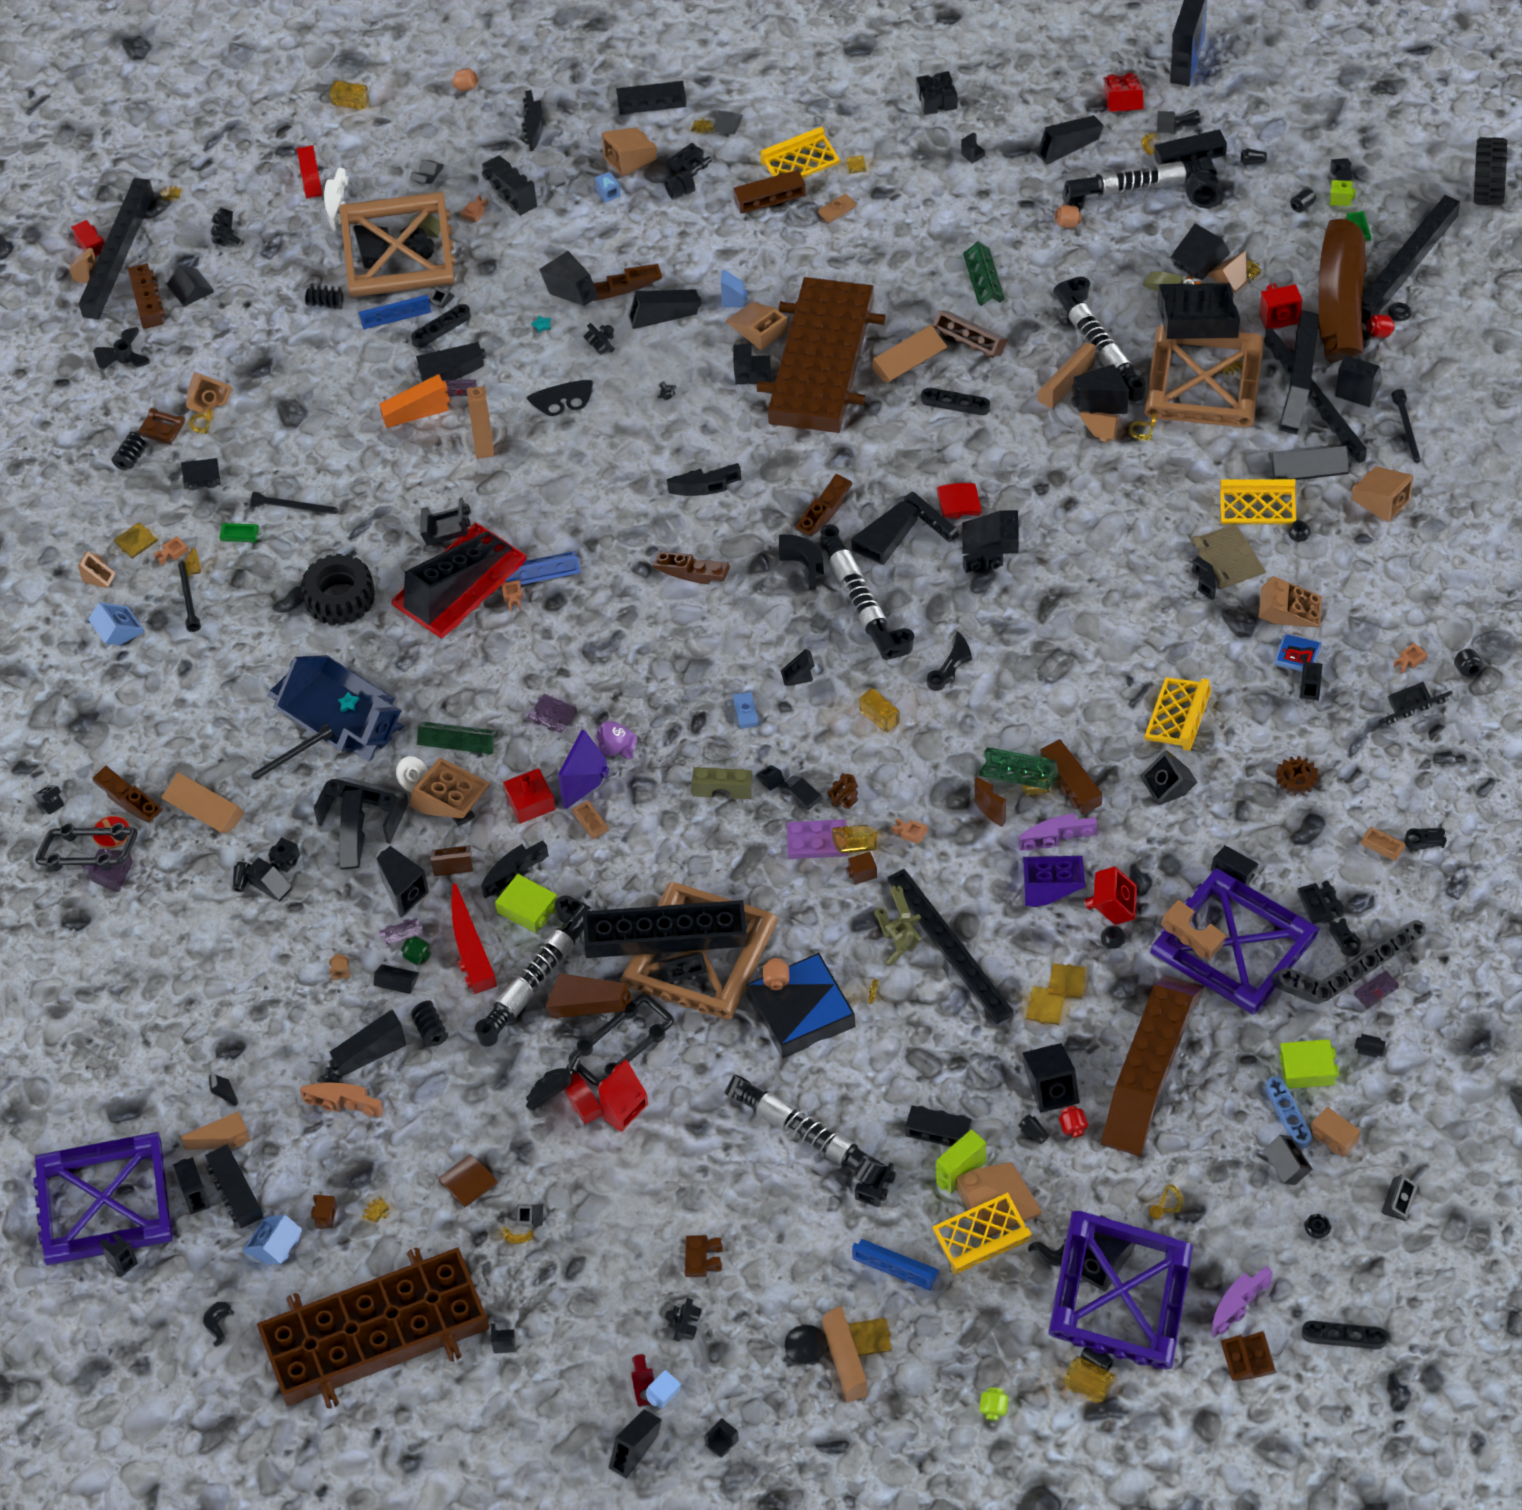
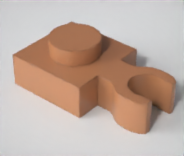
M478 195L475 203L470 201L461 212L462 218L477 223L485 213V207L488 205L487 197L481 201V195Z
M176 536L163 544V550L155 552L154 557L162 565L169 558L174 561L189 550L186 544Z
M520 581L503 583L501 587L504 602H508L509 610L512 612V606L517 605L519 610H521L520 600L523 599Z
M1413 643L1400 653V658L1394 661L1393 667L1401 665L1400 673L1405 672L1408 666L1414 669L1427 659L1428 654Z
M896 819L898 827L891 826L893 833L901 834L902 839L917 844L920 843L928 832L927 825L910 820L907 824L901 819Z

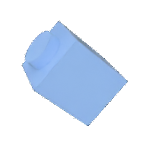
M664 1370L648 1386L646 1392L648 1401L653 1406H658L662 1410L679 1393L681 1383Z

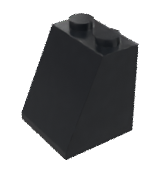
M1194 223L1170 258L1175 268L1180 271L1183 269L1187 271L1189 276L1203 280L1208 275V272L1229 256L1230 252L1222 238Z
M566 251L539 269L548 293L582 306L587 305L598 297L590 273L569 251Z
M1345 355L1338 370L1335 397L1370 407L1383 380L1380 366Z
M1114 364L1074 377L1071 401L1079 412L1086 411L1090 412V414L1096 412L1108 414L1128 413L1129 388Z
M389 846L386 850L381 851L376 859L381 880L399 916L403 917L429 893L425 870L392 846Z
M1062 1043L1022 1052L1024 1070L1040 1113L1080 1103L1076 1070Z
M1094 1232L1093 1239L1118 1275L1134 1251L1136 1244ZM1087 1245L1081 1279L1106 1292L1112 1282Z

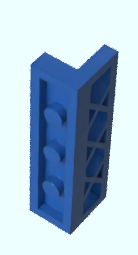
M428 295L360 311L358 314L364 330L431 313Z
M576 551L526 560L517 571L506 579V582L519 580L520 585L581 573Z
M861 1239L859 1244L854 1243L852 1247L853 1260L931 1291L939 1274V1269L864 1239Z

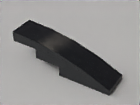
M362 789L347 790L343 794L339 836L341 870L360 867L365 833L362 831L365 817L362 806L365 793Z

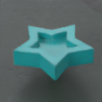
M538 316V319L532 322L531 326L537 328L538 333L543 330H551L549 325L551 318Z
M348 691L345 697L338 699L341 703L340 711L342 713L347 710L355 711V704L359 697L352 696Z

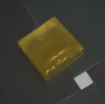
M863 155L846 157L849 174L866 172Z

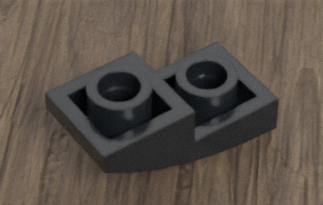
M981 551L963 556V569L966 573L978 570L981 567H984L987 572L1003 566L1002 551Z

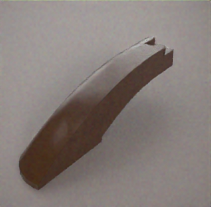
M1347 219L1329 220L1320 259L1318 289L1320 339L1324 344V357L1330 363L1343 360L1345 355L1354 357L1364 353L1361 305L1363 280L1367 271L1365 239L1361 229L1354 222Z

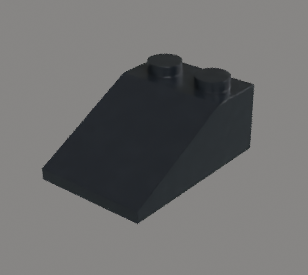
M999 510L962 522V554L981 551H1002L1003 554L1019 553L1018 510Z

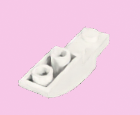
M345 168L337 169L334 180L327 179L324 190L327 218L333 231H336L338 224H341L339 205L346 204L343 196L344 188L348 185L349 179L346 176Z

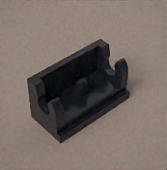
M1224 845L1213 857L1210 871L1213 872L1214 869L1218 868L1248 885L1255 877L1253 873L1259 864Z
M113 1234L114 1239L117 1240L116 1244L111 1245L105 1239L99 1243L108 1264L122 1277L135 1267L138 1262L131 1244L128 1241L125 1242L118 1234Z

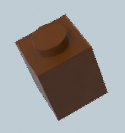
M871 852L848 858L846 873L848 878L853 879L855 885L877 878V866Z

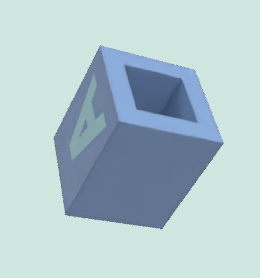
M611 172L595 177L596 190L605 203L621 197L619 183Z

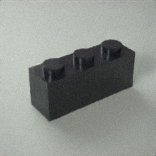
M911 1105L905 1125V1137L952 1147L972 1129V1119L965 1115H953L943 1110L936 1111L924 1106Z

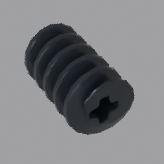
M311 284L310 288L306 290L305 304L307 306L311 303L312 306L318 304L319 307L325 305L326 308L332 306L334 309L337 307L342 309L344 295L341 287H338V290L335 291V287L332 286L329 291L327 285L322 290L320 284H318L317 289H315L314 284Z
M129 432L126 439L119 446V450L111 458L112 463L123 471L127 470V468L132 469L134 463L138 461L137 458L141 457V453L148 446L147 440L137 432Z
M426 1000L417 1004L412 1009L411 1018L414 1020V1024L417 1026L424 1044L430 1047L438 1046L446 1041L448 1033L445 1032L446 1028L443 1026L442 1020L439 1019L440 1016L436 1013L433 1002Z

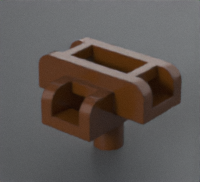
M842 773L840 780L834 781L832 783L833 787L827 792L828 796L833 799L831 801L832 805L836 807L841 804L843 808L850 809L858 801V791L856 790L858 785L854 775Z

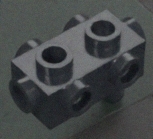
M220 207L217 213L213 214L211 222L214 224L210 235H213L211 238L212 243L225 247L228 240L237 245L241 242L242 239L233 234V211Z
M407 227L400 230V233L402 234L407 229ZM417 227L403 242V245L426 260L431 258L434 253L435 244L431 238L428 239L423 228Z

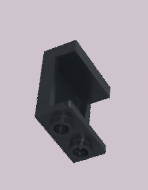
M463 498L459 499V507L432 514L428 507L421 508L420 534L427 546L468 535L469 527L471 526L469 519L471 509Z

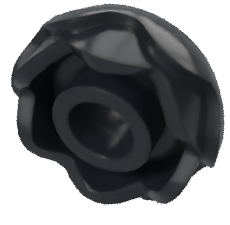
M1298 520L1288 526L1287 533L1292 540L1301 542L1308 539L1309 535H1311V529L1306 522Z
M1115 925L1106 927L1101 933V942L1109 949L1120 948L1126 941L1125 932Z
M1312 1214L1304 1222V1228L1310 1237L1322 1239L1330 1233L1331 1224L1326 1216Z

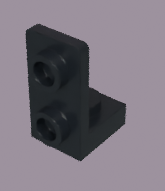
M889 1162L877 1189L869 1184L857 1182L854 1189L855 1200L879 1207L881 1201L886 1200L889 1183L893 1184L895 1180L894 1164Z

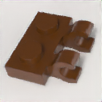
M707 1235L686 1236L685 1277H707V1271H722L721 1257L707 1259L708 1252H722L723 1244L721 1243V1238L708 1240Z

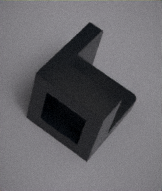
M974 132L961 139V155L972 164L985 156V150L977 144V134Z
M491 1323V1344L494 1354L515 1352L514 1329L497 1330L496 1324Z
M721 1418L705 1434V1446L722 1458L739 1441L738 1430Z

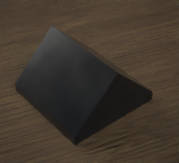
M178 265L167 282V287L183 307L214 293V289L199 270L188 266Z

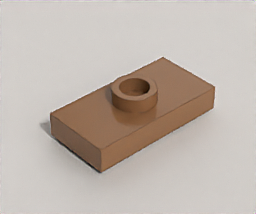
M845 193L818 209V214L828 223H831L854 209L856 202Z
M589 800L572 809L573 815L592 840L609 831L608 826Z
M1371 826L1361 840V845L1394 861H1397L1406 847V843Z

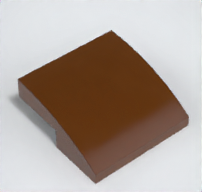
M976 777L975 803L987 818L1002 827L1006 823V799L994 793V785Z
M471 1154L438 1178L440 1184L464 1208L498 1184L492 1174Z
M1264 1331L1242 1337L1240 1334L1221 1340L1232 1381L1248 1380L1277 1373Z

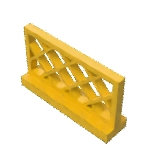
M822 126L765 148L760 152V161L763 166L767 167L772 177L779 175V173L791 172L794 170V167L804 169L801 175L802 178H805L840 163V159L826 138ZM823 142L825 144V149L817 148L815 146L816 144ZM804 149L811 150L809 155L800 152ZM813 152L822 153L821 159L812 157ZM789 155L796 156L794 162L786 160L785 157ZM825 155L832 156L834 160L826 161L823 159ZM798 157L806 159V164L796 163ZM774 161L780 162L779 168L771 166L770 163ZM810 161L819 163L817 167L808 166ZM783 164L792 166L790 171L781 169Z
M1220 479L1221 524H1291L1296 521L1295 479ZM1224 495H1232L1236 499L1229 504L1224 499ZM1245 495H1251L1254 500L1248 504L1242 498ZM1264 495H1270L1273 500L1267 504L1261 498ZM1291 495V500L1286 504L1280 497ZM1257 501L1264 506L1259 512L1252 507ZM1276 501L1283 506L1278 512L1270 507ZM1237 502L1245 506L1240 512L1233 507ZM1249 509L1255 516L1253 518H1246L1243 514ZM1231 510L1236 516L1234 518H1225V513ZM1269 510L1274 516L1265 518L1261 514ZM1287 510L1292 514V518H1283L1280 514Z
M1166 677L1144 736L1145 740L1181 745L1183 750L1191 751L1211 694L1210 680L1202 678L1201 682ZM1169 684L1179 687L1171 692L1167 689ZM1190 687L1197 688L1195 692L1189 695L1185 691ZM1182 692L1185 697L1176 701L1173 696ZM1170 698L1173 703L1164 707L1162 702ZM1187 701L1191 703V706L1182 709L1180 706ZM1177 707L1179 712L1171 716L1168 711ZM1165 713L1168 718L1159 722L1157 716ZM1184 716L1186 720L1177 724L1175 719ZM1172 722L1174 727L1165 730L1163 725ZM1158 728L1161 729L1162 733L1158 735L1151 734L1152 731ZM1179 731V738L1170 737V734Z
M1008 1192L932 1226V1230L951 1265L950 1268L954 1275L1030 1241L1032 1236ZM1006 1200L1010 1207L1008 1213L996 1210L997 1203ZM981 1210L991 1212L989 1222L978 1219V1212ZM994 1214L1006 1217L1003 1227L991 1223ZM964 1218L973 1221L970 1231L958 1227L959 1221ZM1008 1218L1017 1221L1020 1228L1015 1231L1005 1228ZM975 1222L987 1226L984 1236L972 1232ZM944 1227L953 1229L951 1239L943 1237L939 1229ZM989 1227L1000 1230V1237L997 1239L986 1237ZM956 1231L968 1234L965 1244L953 1240ZM970 1235L982 1239L981 1246L977 1248L968 1246ZM951 1244L964 1248L962 1254L953 1258L949 1251Z

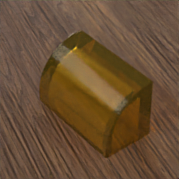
M868 825L832 828L834 845L842 854L874 851L877 849L878 831Z

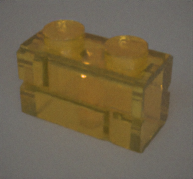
M334 81L330 89L332 105L365 110L369 101L367 85Z
M871 688L859 698V711L885 733H888L900 723L899 709L892 706L874 688Z
M1076 1356L1068 1368L1063 1384L1067 1385V1388L1074 1393L1081 1392L1087 1395V1399L1094 1403H1102L1108 1397L1116 1375Z

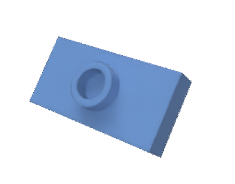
M752 692L733 695L739 728L759 726Z

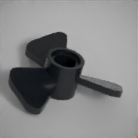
M133 327L124 330L121 334V339L115 341L114 348L96 347L94 349V356L98 367L105 369L116 360L120 363L130 362L134 367H142L149 364V358L134 353L131 343L138 335L139 328Z

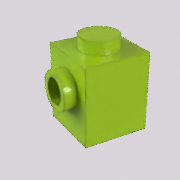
M1332 180L1330 205L1351 206V201L1356 196V189H1353V181Z

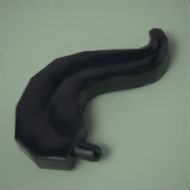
M1033 1242L1029 1245L1028 1251L1036 1250L1050 1265L1061 1266L1065 1244L1061 1245L1058 1250L1052 1251L1041 1242Z
M216 1302L211 1305L203 1318L207 1331L216 1338L213 1342L215 1347L221 1345L225 1338L223 1331L218 1325V1321L226 1317L228 1313L232 1315L235 1313L226 1302Z

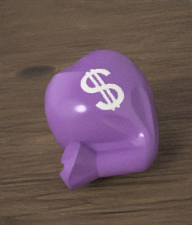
M603 722L596 735L598 748L602 754L615 756L620 753L626 759H633V749L637 742L636 735L617 722Z

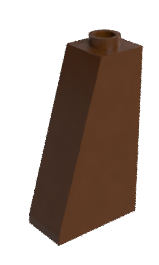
M559 973L546 1008L551 1018L622 1012L625 1010L626 1005L630 1003L631 993L626 983Z

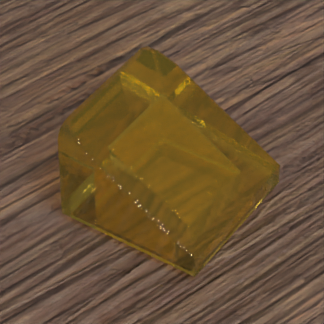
M195 548L191 549L185 560L188 576L201 572Z

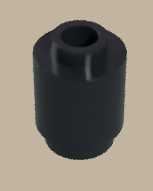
M1303 189L1290 199L1291 208L1298 213L1303 212L1314 203L1316 195L1311 189Z
M1362 1034L1361 1037L1356 1038L1354 1049H1358L1357 1054L1377 1058V1056L1383 1057L1386 1041L1381 1040L1380 1037Z
M1085 1347L1080 1354V1358H1082L1081 1363L1098 1374L1106 1375L1114 1362L1109 1354L1096 1353L1092 1348Z

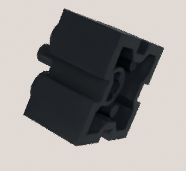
M949 71L936 73L933 77H930V75L916 77V92L919 101H921L924 115L938 113V109H944V111L957 109V92L955 86L952 85Z

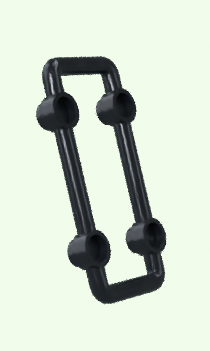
M117 823L111 828H75L73 824H66L61 828H54L48 831L35 861L38 865L48 866L53 871H59L63 865H98L100 869L108 871L112 869L113 865H121L127 860L137 839L138 831L132 827H125L122 823ZM112 835L115 840L122 841L129 835L119 857H111L109 853H102L98 857L61 858L58 853H53L44 858L55 836H62L64 840L70 842L75 840L77 836Z
M643 994L633 1001L630 1000L624 1011L619 1012L590 1038H582L577 1042V1049L569 1055V1064L573 1057L589 1056L593 1052V1045L624 1018L636 1016L638 1012L637 1007L643 1002L666 1020L661 1025H652L649 1029V1035L617 1063H608L604 1069L605 1073L600 1078L594 1076L579 1063L577 1072L592 1085L599 1086L603 1079H607L612 1074L616 1065L621 1064L625 1059L630 1063L653 1042L659 1043L664 1040L666 1036L665 1031L673 1025L674 1018L649 995Z

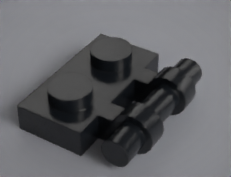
M690 143L669 158L667 165L677 173L688 170L691 176L694 177L699 170L708 167L712 159L710 156L703 158L704 151L694 143Z
M1324 881L1322 883L1323 888L1319 889L1317 883L1297 889V893L1312 924L1331 919V911L1335 912L1337 917H1342L1345 914L1342 909L1343 904L1337 899L1335 895L1336 890L1334 886L1330 885L1329 881ZM1324 897L1328 898L1330 902L1326 903Z

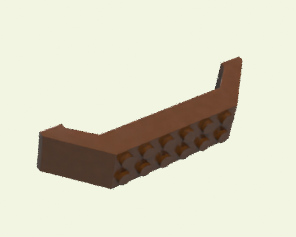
M1164 975L1154 984L1115 1085L1101 1145L1141 1157L1147 1142L1156 1105L1191 1012L1199 1004L1204 986Z

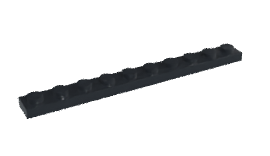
M1272 327L1266 329L1265 346L1273 352L1275 359L1280 361L1285 372H1288L1291 376L1293 354ZM1311 378L1308 399L1311 401L1313 408L1319 411L1321 418L1324 421L1326 420L1331 431L1339 437L1341 444L1346 445L1350 455L1358 463L1364 462L1366 460L1367 448Z
M905 868L888 876L887 881L891 887L895 886L897 888L900 886L903 889V895L913 916L920 915L921 918L918 921L993 1021L999 1024L1014 1015L1013 1009Z

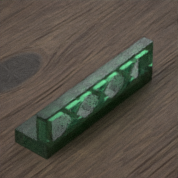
M977 241L963 253L977 302L980 306H983L993 298L1001 303L1005 300V296L990 248ZM975 252L973 260L970 259V255ZM976 264H979L977 272H974ZM980 277H983L981 285H978ZM984 289H986L988 294L982 298Z
M424 721L418 726L417 745L492 754L494 751V739L498 736V730Z
M987 747L984 751L986 763L979 770V776L1047 790L1059 777L1056 760ZM1047 779L1046 782L1038 781V780Z

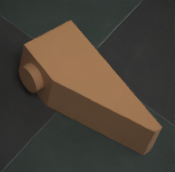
M239 1111L181 1136L186 1150L218 1149L228 1144L230 1149H233L251 1141Z

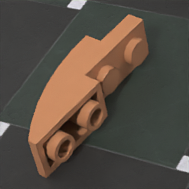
M318 1083L302 1086L300 1089L302 1100L305 1103L321 1106L327 1111L334 1110L340 1112L344 1106L349 1110H358L367 1116L381 1118L384 1112L382 1102L368 1097L366 1088L357 1085Z

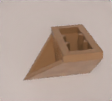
M1246 251L1218 264L1208 272V276L1218 283H1230L1232 292L1236 293L1246 284Z
M88 551L85 552L78 564L82 582L107 588L116 574L98 554L89 553Z

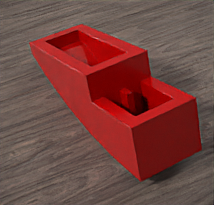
M314 146L296 148L306 199L323 196Z
M576 1072V1074L572 1075V1083L563 1091L585 1125L602 1117V1108L586 1082Z

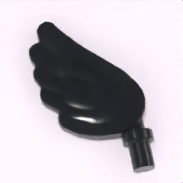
M573 1057L571 1063L566 1066V1069L558 1068L546 1072L543 1078L536 1081L535 1087L531 1089L530 1094L526 1097L528 1101L526 1108L532 1110L545 1100L565 1090L572 1083V1075L578 1071L577 1067L581 1060Z

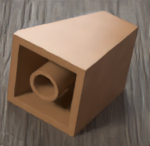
M637 127L601 133L604 158L622 177L657 159L655 143L651 142L646 134Z
M1375 466L1364 475L1360 482L1355 483L1353 486L1352 501L1389 522L1410 501L1414 476Z

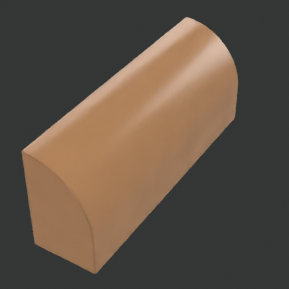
M932 325L875 357L871 367L882 381L889 383L945 350L947 345Z
M1090 343L1082 344L1039 389L1038 401L1053 409L1072 389L1074 377L1087 373L1095 365V345Z
M177 772L161 797L163 800L221 833L231 831L244 814V811L237 805Z
M839 1306L823 1316L822 1329L827 1339L846 1402L867 1397V1381L843 1308Z

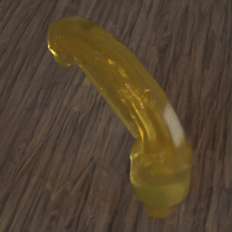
M1149 133L1142 138V148L1147 154L1154 153V150L1150 149L1149 141L1156 136V133Z
M505 1226L502 1227V1234L505 1240L512 1244L528 1242L534 1235L531 1230L526 1235H512L509 1229H506Z

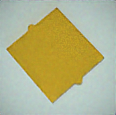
M140 522L114 539V542L121 548V551L127 553L132 559L158 541L150 532V529H146Z
M1052 963L1048 996L1063 997V999H1082L1086 967Z
M1033 986L1026 1019L1038 1021L1041 1024L1059 1025L1066 992L1054 990L1051 987Z
M886 1318L849 1323V1330L858 1357L892 1351L890 1343L891 1332L888 1331Z

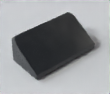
M381 964L374 972L373 984L377 987L411 994L419 973Z
M1402 1174L1394 1177L1381 1213L1406 1221L1418 1185Z

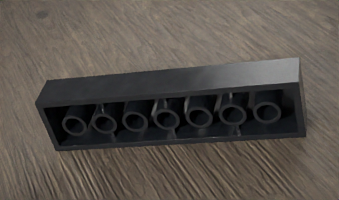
M744 900L582 911L586 958L747 947Z

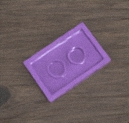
M846 819L787 822L788 859L848 856Z

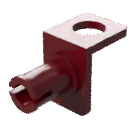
M644 1354L632 1357L635 1371L631 1372L638 1407L651 1405L648 1400H643L640 1397V1393L643 1390H647L648 1386L654 1381L652 1368H647Z

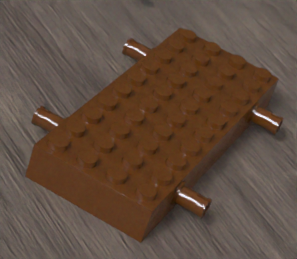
M804 277L798 301L796 303L780 301L779 312L794 315L777 378L774 383L758 381L757 392L772 394L768 407L769 424L840 433L848 403L864 406L865 394L850 392L867 325L869 323L885 324L886 314L871 313L874 302V285Z
M459 1247L423 1260L419 1248H414L415 1256L412 1249L407 1252V1256L411 1265L304 1306L302 1305L300 1295L294 1293L295 1302H293L291 1295L286 1298L291 1311L256 1323L286 1407L322 1394L326 1408L332 1409L330 1400L333 1401L334 1407L339 1405L335 1388L442 1347L445 1348L449 1361H455L453 1353L456 1359L459 1360L462 1354L456 1342L490 1329L487 1316Z

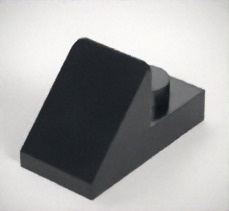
M803 650L780 670L785 686L813 681L811 669L815 664L811 651Z
M47 785L32 795L47 814H52L64 806V802L59 796L61 790L56 785Z

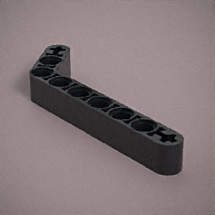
M1301 310L1297 324L1289 391L1278 429L1279 431L1294 435L1298 433L1311 386L1319 323L1318 313Z
M1419 920L1404 924L1321 981L1293 969L1284 968L1273 973L1271 978L1272 984L1277 989L1314 1004H1320L1330 1000L1423 937L1426 927ZM1414 929L1413 934L1409 935L1408 932ZM1396 937L1400 939V945L1396 943ZM1381 947L1384 949L1385 955H1382V954H1381V952H1380V948H1381ZM1365 958L1369 960V966L1365 964ZM1350 968H1351V969L1353 970V972H1354V976H1353V977H1352V976L1350 975V973H1349V969H1350ZM1334 979L1338 981V987L1334 985ZM1300 981L1305 986L1304 991L1299 986ZM1318 989L1323 993L1322 998L1318 995Z

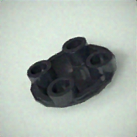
M804 1324L796 1326L789 1331L785 1338L786 1355L798 1363L817 1364L827 1349L825 1334L821 1329L813 1325Z

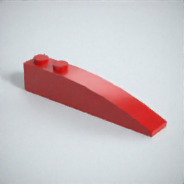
M454 883L452 884L451 907L454 935L460 956L458 965L461 973H466L467 976L464 977L468 988H472L475 995L497 987V983L459 888Z

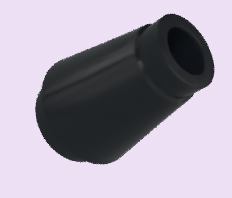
M1192 109L1175 116L1177 127L1197 126V124L1201 123L1199 110Z
M1246 148V150L1241 151V163L1245 165L1266 163L1267 152Z
M240 861L233 867L232 890L236 892L244 891L248 882L246 870L251 864Z
M1030 1114L1025 1116L1018 1125L1021 1128V1132L1040 1144H1043L1049 1137V1134L1035 1116L1032 1117Z

